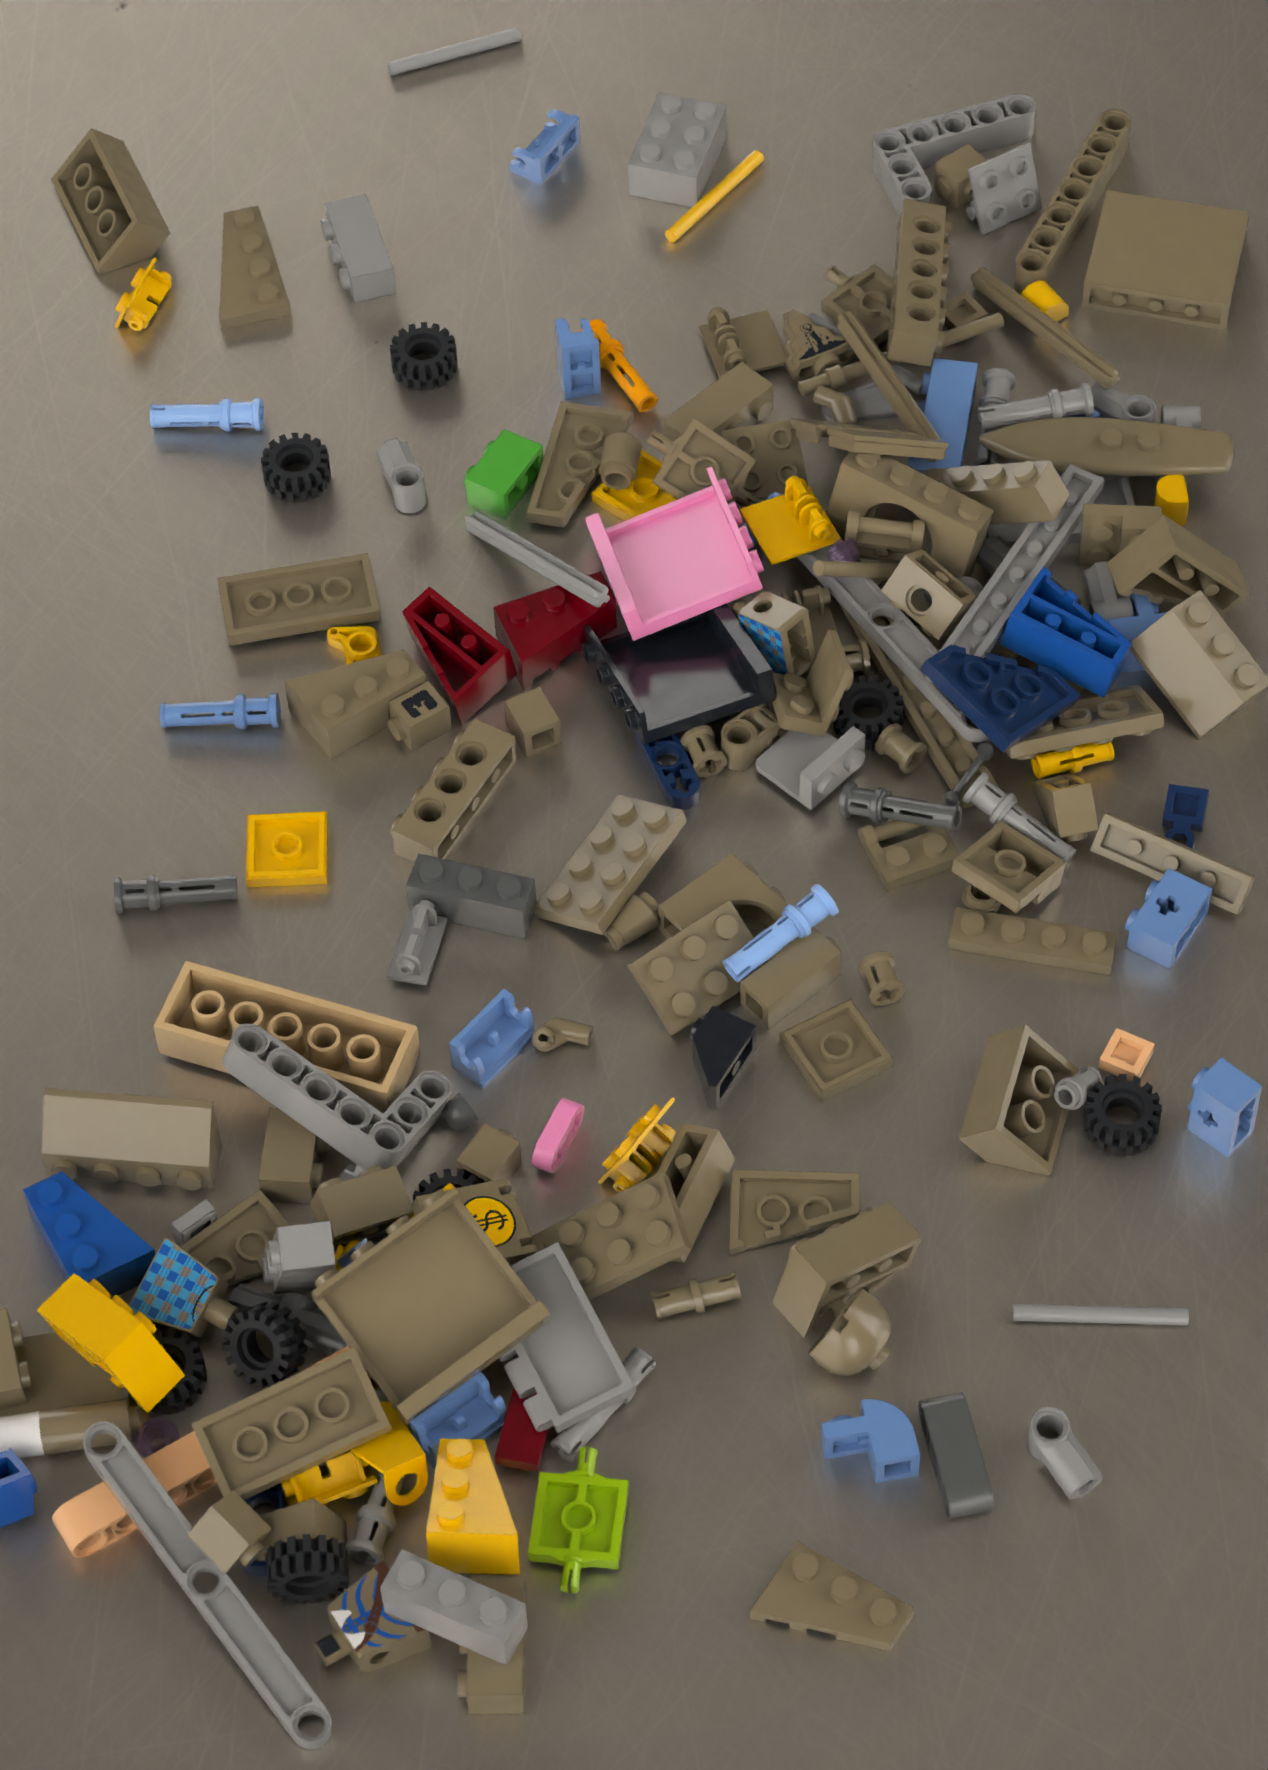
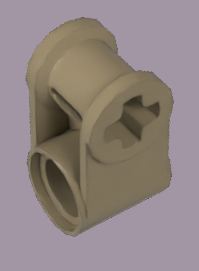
M769 703L744 710L735 718L726 722L722 727L720 751L727 758L726 768L733 771H743L750 768L760 755L789 731L780 728L776 714L769 709Z

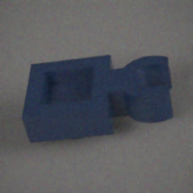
M1169 784L1162 826L1170 827L1171 829L1166 832L1165 837L1174 841L1182 840L1186 843V846L1192 849L1195 848V838L1191 831L1203 832L1209 789Z

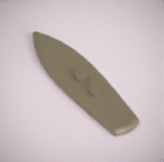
M1063 417L1032 420L1002 427L981 435L978 440L980 445L1016 462L1051 460L1058 472H1065L1071 464L1098 476L1225 474L1229 471L1234 458L1233 441L1231 435L1227 432L1112 418Z

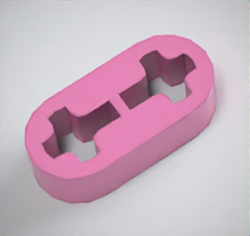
M562 1098L558 1102L535 1146L532 1156L533 1167L549 1173L557 1171L579 1130L584 1115V1105L566 1098Z

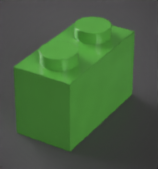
M503 429L495 441L492 440L487 444L484 454L475 466L472 465L465 474L464 486H466L467 504L506 520L537 480L543 461V445Z

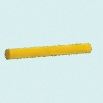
M754 150L665 231L666 238L671 242H676L764 161L763 154L758 150Z

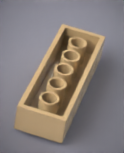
M185 961L153 1025L159 1054L229 1073L224 1067L223 1057L235 1028L241 1024H255L279 1039L383 1114L404 1091L421 1054L418 1028L415 1025L190 961Z

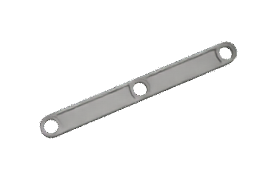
M839 543L797 556L962 737L971 742H983L989 739L979 728L969 726L966 722L969 718L935 684L925 680L926 675L920 669L928 658L939 651L899 608L895 609L891 605L890 598L881 592L879 586L871 578L816 576L814 574L813 564L817 560L855 562ZM879 616H887L894 622L889 626H879L873 620Z
M107 1421L91 1425L83 1437L84 1451L91 1465L294 1742L307 1750L318 1749L324 1746L332 1734V1719L327 1708L228 1574H225L188 1536L193 1527L120 1428ZM101 1434L111 1435L117 1441L115 1449L108 1454H98L91 1448L93 1440ZM210 1572L216 1575L219 1579L217 1588L207 1594L196 1591L193 1587V1581L199 1574ZM307 1715L319 1716L325 1724L324 1730L316 1737L308 1738L303 1736L298 1730L300 1720Z

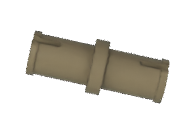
M733 1271L730 1274L699 1282L697 1278L689 1279L687 1285L656 1293L652 1292L651 1298L657 1320H661L664 1317L695 1310L696 1314L704 1312V1307L733 1299H741L742 1295L736 1273Z

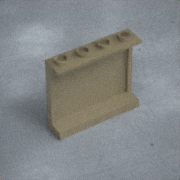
M1107 190L1084 280L1082 308L1226 330L1243 244L1246 240L1250 212Z
M455 1187L447 1193L440 1189L429 1196L421 1204L424 1208L423 1211L412 1219L407 1215L399 1218L386 1229L389 1236L376 1245L372 1241L362 1245L350 1256L353 1260L352 1263L341 1271L334 1267L325 1272L314 1282L317 1288L312 1291L314 1302L349 1349L356 1348L366 1372L406 1426L410 1425V1421L484 1370L550 1319V1312L541 1300L536 1301L460 1200L459 1192Z

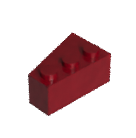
M602 571L588 575L609 589L607 595L610 596V599L607 603L603 602L600 607H594L559 585L493 607L496 637L500 643L510 650L517 671L516 677L523 691L533 686V680L547 670L553 672L559 668L561 661L576 650L579 653L582 652L581 644L586 642L584 626L590 625L599 640L617 628L616 598Z
M430 586L402 611L413 641L462 726L517 675L510 650Z

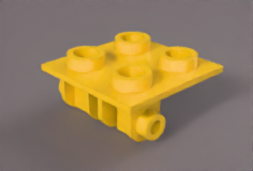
M792 476L786 480L785 494L740 509L742 517L770 565L841 542V537L810 486H807L804 479L798 476Z
M673 1097L661 1108L655 1103L644 1116L637 1120L627 1132V1137L623 1142L616 1146L601 1164L607 1171L597 1181L598 1183L602 1184L610 1177L615 1182L613 1184L614 1189L620 1193L642 1182L647 1174L652 1171L651 1165H657L660 1158L671 1146L674 1140L673 1137L676 1134L671 1126L667 1124L660 1126L657 1123L675 1101Z

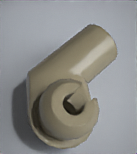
M821 385L817 387L813 402L829 408L834 422L858 423V416L853 401L849 396Z
M555 1017L534 1030L532 1042L536 1049L543 1052L551 1051L568 1041L589 1046L593 1035V1026Z

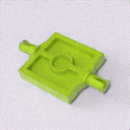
M586 1446L579 1448L577 1471L563 1474L539 1473L528 1549L529 1561L555 1563L563 1566L559 1589L562 1592L568 1593L571 1577V1594L579 1592L581 1568L619 1569L629 1492V1480L605 1478L594 1473L598 1451L595 1448L589 1447L588 1461L586 1463Z

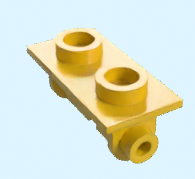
M155 257L147 269L141 266L130 284L135 288L132 294L125 291L115 308V311L120 313L115 324L116 328L119 327L123 320L128 322L129 327L135 331L147 328L158 308L157 305L147 299L160 305L172 287V277L168 272H159L153 269L157 260Z
M347 1451L326 1461L330 1474L322 1477L317 1465L281 1482V1486L288 1506L313 1498L327 1506L326 1503L341 1497L352 1499L361 1496L368 1491L369 1486L377 1484L378 1481L369 1467H366L369 1466L368 1463L352 1452Z

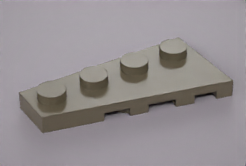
M259 205L225 212L223 220L219 316L221 330L291 315L290 303Z

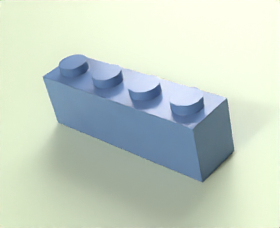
M934 358L931 373L924 372L922 395H927L926 400H919L918 406L942 441L948 443V449L945 451L946 457L944 460L939 459L934 463L930 462L927 458L909 457L908 466L923 474L924 470L963 466L976 392L978 363Z

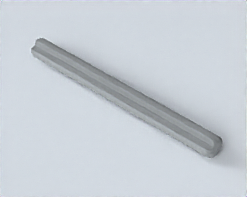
M474 511L471 516L467 515L465 517V522H467L466 530L594 607H600L603 602L607 603L610 596L607 595L609 590L607 586L479 511Z

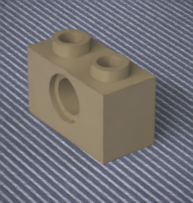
M923 549L905 555L881 590L890 598V603L895 609L898 608L903 613L910 615L918 622V627L923 633L938 640L952 634L978 597ZM924 590H927L932 597L931 605L924 598Z

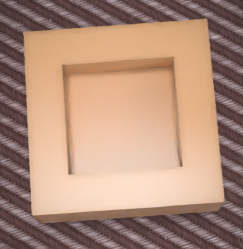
M1116 1028L1099 1059L1098 1068L1118 1077L1119 1074H1127L1126 1080L1132 1082L1134 1076L1141 1077L1154 1053L1155 1043Z

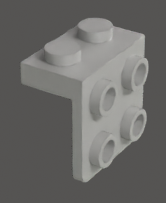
M854 726L839 739H836L828 732H826L824 737L789 730L756 759V770L808 809L812 810L864 764L865 734Z

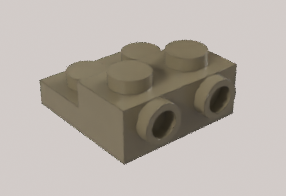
M1084 504L1078 565L1093 566L1096 562H1109L1161 517V506Z
M1000 821L954 859L951 871L1017 913L1030 901L1037 905L1060 886L1066 862L1003 821Z

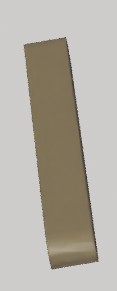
M1109 109L1100 115L1018 253L1014 287L1020 295L1027 286L1035 281L1044 280L1050 284L1128 150L1131 118L1127 112L1119 109Z

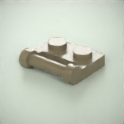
M848 511L843 549L851 557L900 563L905 555L922 548L925 521L914 519L913 523L863 517L860 516V512Z
M893 820L876 827L869 824L858 828L860 843L886 891L952 869L954 859L960 855L947 830L944 828ZM924 826L928 830L927 833L881 848L879 844L880 841Z

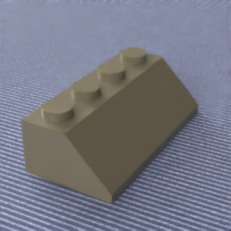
M91 128L51 180L96 271L105 274L150 259L171 232L124 141Z
M45 1088L43 1097L42 1157L47 1175L52 1176L62 1171L71 1179H96L99 1182L108 1184L121 1181L138 1183L146 1187L158 1185L179 1186L191 1191L200 1188L214 1189L222 1142L213 1101Z

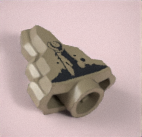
M796 310L783 314V334L788 340L785 346V353L788 357L785 361V367L792 379L800 382L823 374V370L835 365L843 367L856 355L846 338L837 336L830 328L817 326L810 317Z

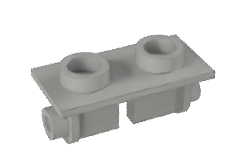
M421 900L419 904L413 907L412 911H408L387 973L388 979L427 985L448 922V918L437 916L434 910L435 905L432 902Z

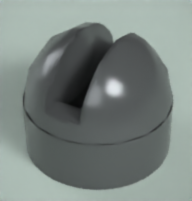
M459 1093L448 1100L442 1111L444 1123L453 1130L462 1131L479 1120L471 1106Z

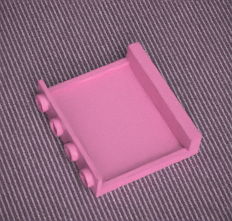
M712 466L707 468L712 486L606 529L599 513L584 518L633 641L763 589L758 573L764 571L756 549L748 551V549L754 547L745 525L738 528L737 525L742 524L743 520L735 502L727 503L733 500L725 478L717 480Z

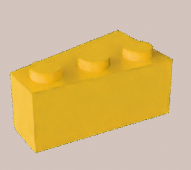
M73 1273L37 1309L38 1313L64 1342L93 1367L98 1365L112 1376L110 1381L120 1390L125 1387L137 1401L136 1403L148 1413L185 1374L155 1339L153 1334L157 1331V1328L144 1314L138 1311L133 1316L134 1312L127 1303L117 1295L110 1299L112 1297L110 1293L97 1280L92 1279L88 1283Z
M440 1439L426 1528L428 1561L455 1573L520 1575L518 1534L485 1440Z

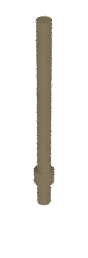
M996 313L944 331L942 348L1004 327L1005 323L1002 314ZM884 352L883 355L887 359V352ZM887 359L890 365L900 363V361ZM861 361L843 367L835 365L824 369L823 374L798 382V389L802 396L814 393L819 385L834 390L845 386L846 381L863 376L869 372Z

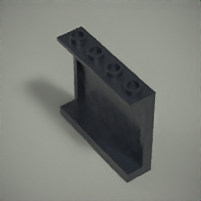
M727 603L635 641L632 640L629 631L599 641L590 625L584 626L586 642L581 644L586 663L588 665L594 664L600 685L609 688L610 698L614 707L623 710L624 720L629 731H636L644 744L776 700L771 667Z

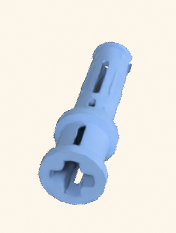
M224 398L220 403L151 404L150 424L152 428L213 426L220 427L225 432H231L233 428H255L256 431H263L264 404L262 398H255L253 402H232L230 398Z
M818 883L813 885L810 894L794 906L791 904L787 905L782 912L781 918L750 940L736 953L723 960L722 963L725 969L736 982H740L755 968L762 965L797 937H808L811 934V928L828 915L834 917L838 914L839 910L836 903Z

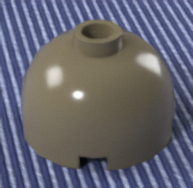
M861 1288L837 1314L838 1317L830 1327L828 1326L808 1352L817 1364L833 1374L841 1376L857 1375L867 1366L875 1371L891 1352L885 1346L891 1334V1319L887 1310L876 1297Z

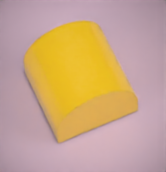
M1035 281L1021 293V296L1055 322L1068 317L1069 306L1046 281Z
M1165 475L1157 483L1154 506H1161V516H1167L1182 527L1186 524L1189 506L1185 477L1183 475Z

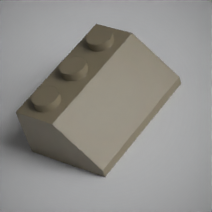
M1201 590L1169 610L1131 641L1130 651L1198 739L1252 703L1268 688V677Z
M1027 1025L990 1035L959 1140L986 1162L1045 1176L1051 1174L1069 1109L1062 1108L1056 1102L1054 1096L1055 1086L1061 1079L1075 1075L1079 1069Z

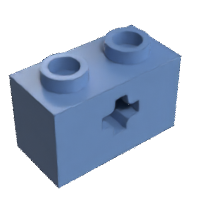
M1168 868L1160 881L1154 879L1145 894V903L1140 910L1135 908L1129 915L1125 925V930L1129 932L1127 949L1171 969L1209 912L1212 888Z
M1221 1057L1210 1069L1208 1067L1202 1068L1191 1084L1194 1092L1187 1108L1190 1111L1187 1129L1228 1158L1254 1131L1262 1085Z

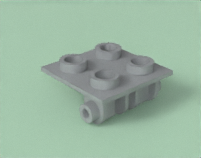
M1026 143L968 169L974 201L966 208V212L971 221H978L981 235L1042 208L1030 143Z

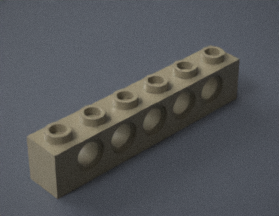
M909 199L903 200L896 232L887 359L931 367L934 352L941 353L945 333L942 329L946 315L944 304L947 287L945 284L949 265L946 263L950 249L948 239L951 230V222L945 221L946 206Z

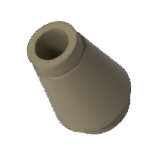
M645 891L639 896L633 895L604 932V935L615 948H622L624 945L660 926L659 904Z

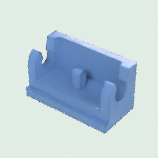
M551 109L546 115L551 119L557 120L559 124L548 121L544 125L542 132L526 149L515 148L511 154L517 159L509 163V171L542 185L580 143L579 116L574 114L571 116L557 109Z
M565 318L555 320L558 373L565 400L601 394L598 338L593 337L591 325L585 318L581 319L582 331L579 333L569 331V324Z
M503 989L449 1042L452 1068L482 1089L532 1041V1034L535 1030L533 1015L530 1009L526 1006L519 1012L514 1005L513 994L506 989Z
M481 1372L410 1421L411 1434L425 1452L426 1460L434 1469L436 1468L440 1439H482L486 1442L502 1431L506 1416L505 1403L500 1395L496 1398L492 1396L489 1390L488 1379Z

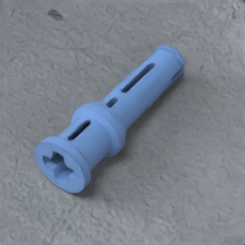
M271 693L270 697L247 698L245 694H238L237 697H234L233 701L161 703L160 723L162 728L235 724V727L239 729H247L248 725L271 724L273 728H279L281 723L280 699L278 693ZM196 713H215V714L185 715V714H196Z

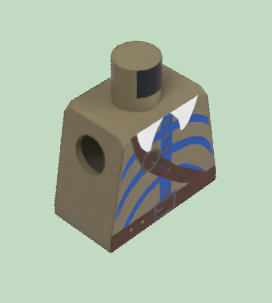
M385 1561L377 1564L327 1607L330 1624L334 1631L314 1642L319 1656L327 1667L350 1654L362 1673H369L432 1647L429 1631L384 1611L380 1587L390 1571Z

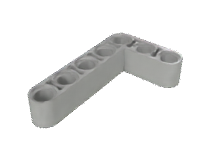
M1013 94L878 132L873 140L872 166L899 217L904 199L931 203L932 186L923 169L935 166V163L945 155H950L967 144L978 153L1030 139L1035 130L1036 102L1027 94Z
M250 1023L241 1024L235 1028L223 1057L224 1067L232 1076L364 1170L373 1166H381L382 1169L398 1166L438 1121L452 1092V1085L444 1074L433 1070L423 1071L383 1114L269 1032Z

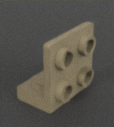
M834 630L827 631L807 679H803L793 673L783 675L772 672L776 700L771 701L780 728L824 737L830 723L836 721L842 695L852 685L853 669L849 665L845 648L841 644L837 631Z

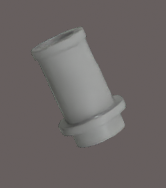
M1084 1066L1072 1077H1065L1058 1081L1054 1093L1058 1105L1070 1110L1083 1106L1089 1090L1093 1091V1086L1096 1082L1100 1081L1102 1083L1101 1074L1094 1067H1090L1088 1070V1067Z

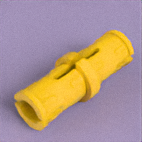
M1112 741L1104 744L1090 742L1076 745L1072 750L1066 752L1052 750L1037 754L1036 757L1031 758V765L1037 779L1065 771L1077 773L1081 772L1084 766L1112 761L1115 755Z

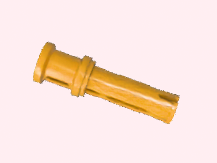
M594 319L589 321L592 332L596 334L594 338H598L600 368L608 370L618 385L636 405L640 413L653 409L658 402V397L650 390L639 373L626 359L622 343L610 336L607 332L608 327L603 320ZM624 374H627L629 378L633 381V383L635 384L634 387H632L628 380L624 377Z

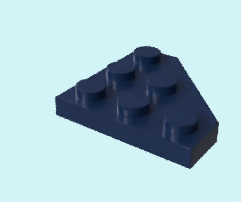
M952 644L928 658L920 669L1003 753L1074 706L1080 697L1053 668L1038 665L1035 670L1017 666V660L990 653H987L984 658L966 654V648Z

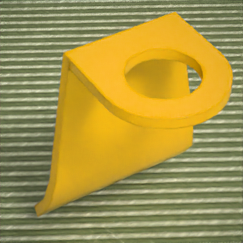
M380 1401L393 1430L349 1451L383 1473L386 1497L394 1505L405 1506L417 1500L427 1486L426 1454L389 1402ZM406 1474H416L417 1483L415 1487L407 1494H397L396 1486L398 1481Z

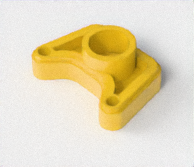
M370 626L331 627L327 631L328 644L344 652L346 664L382 655L378 633Z

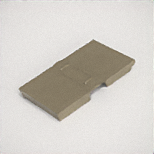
M790 418V424H792V428L796 429V437L798 439L820 444V437H829L828 446L850 452L944 460L945 448L948 449L947 442L919 436L915 432L900 431L899 429L876 425Z

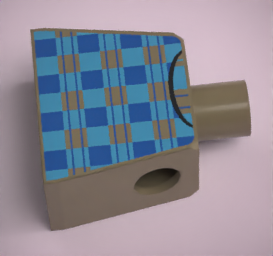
M768 591L761 592L749 603L739 600L733 605L731 611L765 658L772 672L783 675L793 673L800 676L813 665L816 654L808 609Z
M166 1237L128 1305L134 1312L133 1316L139 1311L153 1324L177 1329L179 1332H185L199 1338L203 1335L209 1322L223 1330L229 1328L230 1326L227 1323L240 1311L238 1307L222 1299L229 1283Z

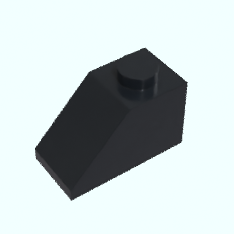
M712 1006L704 1019L700 1017L696 1020L691 1029L689 1039L692 1041L693 1061L708 1106L716 1110L757 1048V1026Z

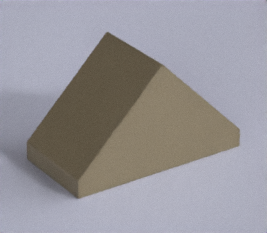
M315 1498L259 1515L272 1529L261 1541L265 1549L258 1557V1561H266L265 1553H267V1549L270 1546L275 1547V1542L279 1540L287 1542V1537L295 1536L296 1539H303L302 1534H311V1538H316L320 1534L326 1535V1540L334 1537L338 1539V1543L343 1542L345 1545L347 1543L346 1521Z

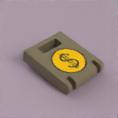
M499 1179L456 1188L459 1192L460 1200L510 1266L538 1252L535 1245H529L533 1238L515 1194L510 1193L512 1186L509 1179ZM434 1193L416 1196L411 1207L414 1216L424 1210L421 1204Z

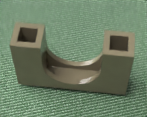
M849 452L841 463L826 512L839 536L845 539L848 511L860 512V516L874 518L878 504H897L912 511L921 520L925 521L932 539L930 556L956 578L961 576L971 577L994 510L887 455Z
M730 853L658 906L659 930L670 938L728 900H731L744 923L755 924L767 929L782 917L784 908L789 904L777 888L769 887L759 878L756 870L749 863H742L734 854ZM811 928V934L808 937H797L784 946L768 962L740 982V1005L767 1030L771 1029L841 976L842 952L839 945L831 937H824L817 929Z

